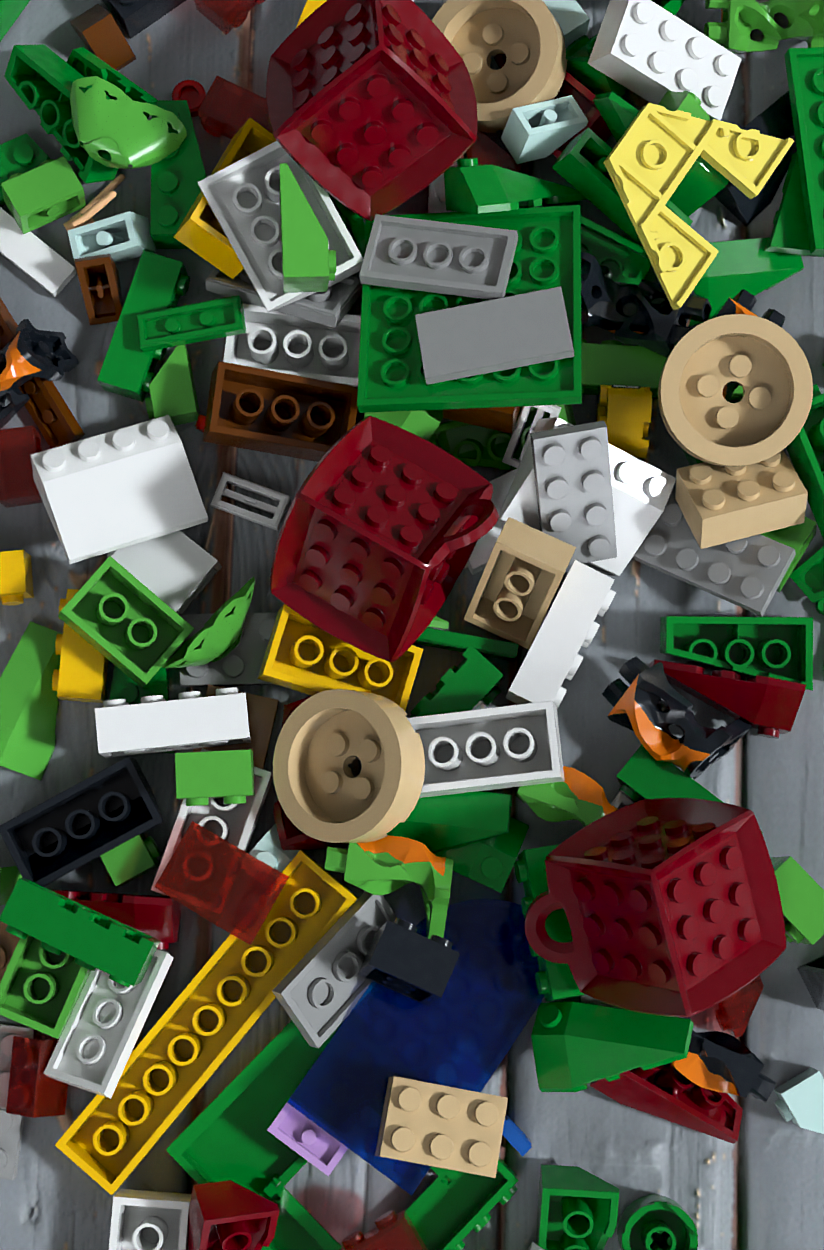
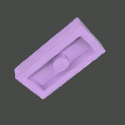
M292 1097L289 1098L267 1130L328 1177L352 1143Z

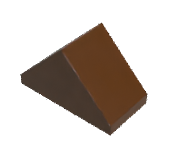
M96 4L70 21L71 26L88 50L116 71L136 60V56L113 16L101 5Z
M104 254L75 259L74 262L90 325L118 321L123 309L119 271L111 255Z

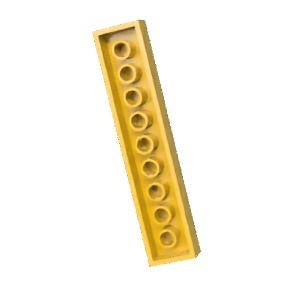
M300 850L133 1050L111 1099L97 1094L55 1146L110 1195H113L276 999L272 990L357 901L358 897L328 871L324 870L309 855Z

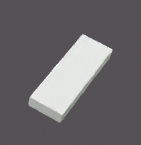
M0 207V253L56 298L77 274L76 268L32 232L23 234L15 219Z

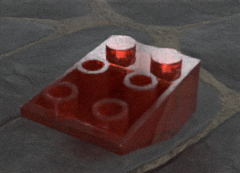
M192 821L157 881L155 888L216 926L251 945L290 876Z

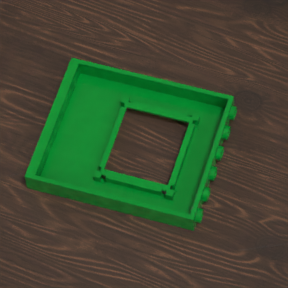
M355 1010L347 1016L319 1049L309 1046L291 1020L168 1146L166 1151L198 1184L231 1180L278 1204L280 1211L275 1236L269 1247L263 1246L262 1250H345L284 1187L308 1161L267 1130L290 1097L338 1131L365 1102L382 1118L389 1077L396 1076L425 1081ZM500 1157L498 1159L496 1178L429 1166L438 1177L368 1250H462L465 1246L462 1240L473 1229L475 1233H478L492 1217L488 1212L498 1202L502 1205L507 1203L516 1193L518 1188L515 1184L519 1181L517 1174Z

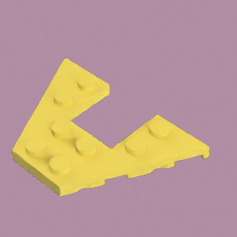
M647 103L642 107L604 161L605 167L673 310L682 307L719 253L714 246L665 206L698 156H701L748 198L752 199L759 194L793 144V139L787 138L784 140L760 134V130L740 129L736 124L716 119L708 121L692 117L691 113L680 110L669 111L664 106Z

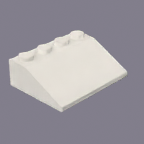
M278 141L197 182L268 313L316 293H283L279 168L281 163H287L328 237V249L336 250L335 281H329L328 287L359 272L363 263V257L328 193L289 156Z
M169 415L31 454L35 485L69 564L208 522V516L182 441Z
M558 417L542 418L538 420L533 433L574 425ZM530 439L498 519L506 522L508 517L540 531ZM608 443L617 557L588 563L615 576H620L663 513L676 478Z

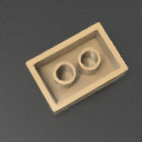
M784 450L764 461L746 466L725 467L702 462L678 468L676 471L675 499L700 549L804 523L808 492Z
M508 517L493 547L463 620L529 650L576 547Z
M396 1076L389 1077L375 1156L496 1178L508 1098Z

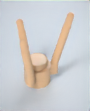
M119 174L80 212L65 222L63 225L67 232L68 230L95 222L92 217L116 197V192L113 190L125 179V175Z

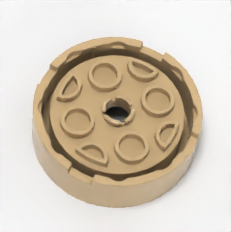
M447 0L438 10L432 22L463 59L473 84L477 103L478 131L496 133L498 130H504L513 108L555 99L562 86L567 69L565 37L560 25L542 0ZM506 54V63L501 69L493 70L490 68L491 56Z
M730 314L715 317L690 330L667 357L658 387L660 414L664 425L675 442L693 457L703 462L725 467H739L758 463L786 448L803 428L813 399L811 369L797 341L777 324L767 319L747 314ZM729 382H736L743 388V397L737 403L727 402L723 397V388Z
M347 689L323 691L302 702L283 725L276 742L273 757L275 791L280 805L290 821L306 835L331 843L373 842L388 836L387 833L400 822H405L418 802L425 776V755L419 733L414 731L406 715L408 714L399 705L386 697ZM358 757L361 761L362 769L360 774L354 777L348 764H351Z

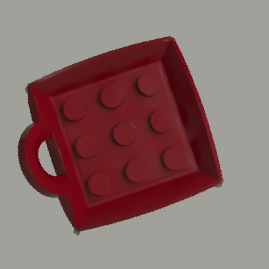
M327 0L310 14L270 57L266 82V103L274 138L320 187L366 221H373L376 214L385 215L426 188L476 142L478 125L477 103L467 67L449 40L412 0Z
M367 416L348 430L325 453L298 490L277 540L271 568L270 591L292 610L325 632L366 653L389 662H395L411 647L431 623L468 562L478 539L487 534L497 523L499 514L494 503L491 501L493 486L472 468L438 446L391 423Z
M644 799L622 807L582 828L546 856L545 865L548 890L532 901L525 917V934L531 948L548 961L568 964L581 993L619 1008L659 1016L691 1017L713 1007L752 982L786 950L784 917L777 879L754 812L736 805L704 799ZM564 908L573 941L566 943L557 942L547 934L545 921L554 910Z

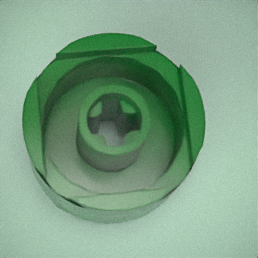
M654 1193L640 1197L628 1205L621 1215L617 1227L618 1242L621 1250H698V1234L694 1222L677 1202L666 1196ZM654 1232L662 1233L664 1241L659 1244L657 1241H653L651 1235Z

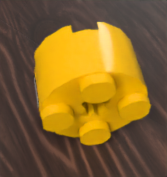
M600 385L596 422L604 420L607 426L608 443L636 458H646L649 440H645V437L648 436L652 413L651 387Z

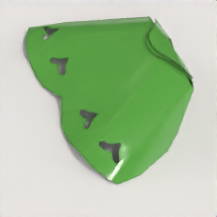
M98 76L84 77L72 82L70 94L71 116L78 142L91 158L106 167L137 169L158 163L176 151L187 136L186 128L173 112L150 103L133 101L120 88ZM92 85V87L89 88L85 93H83V91L79 89V87L86 88L87 86ZM104 91H107L110 96L116 97L117 100H107L106 93ZM143 112L148 113L150 116L155 115L157 118L148 120ZM167 122H170L172 129L178 131V134L168 133ZM106 150L109 152L111 160L99 156L98 151Z
M251 578L237 593L228 599L204 624V627L187 640L162 668L205 665L210 661L221 660L234 650L240 643L242 630L253 596L255 578Z

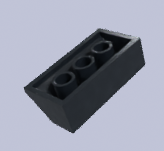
M128 756L0 825V834L22 878H26L44 887L159 825L164 820L153 791L137 760Z

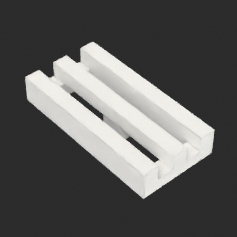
M557 405L523 406L502 462L519 468L531 439L530 433L534 432L538 420L543 418L545 412L550 413L549 418L559 417L562 407ZM535 407L537 412L519 460L513 458L530 409Z
M223 472L211 506L278 531L280 521L285 514V508L289 504L290 496ZM227 483L279 502L278 507L226 489ZM222 496L271 513L274 517L270 519L221 501Z

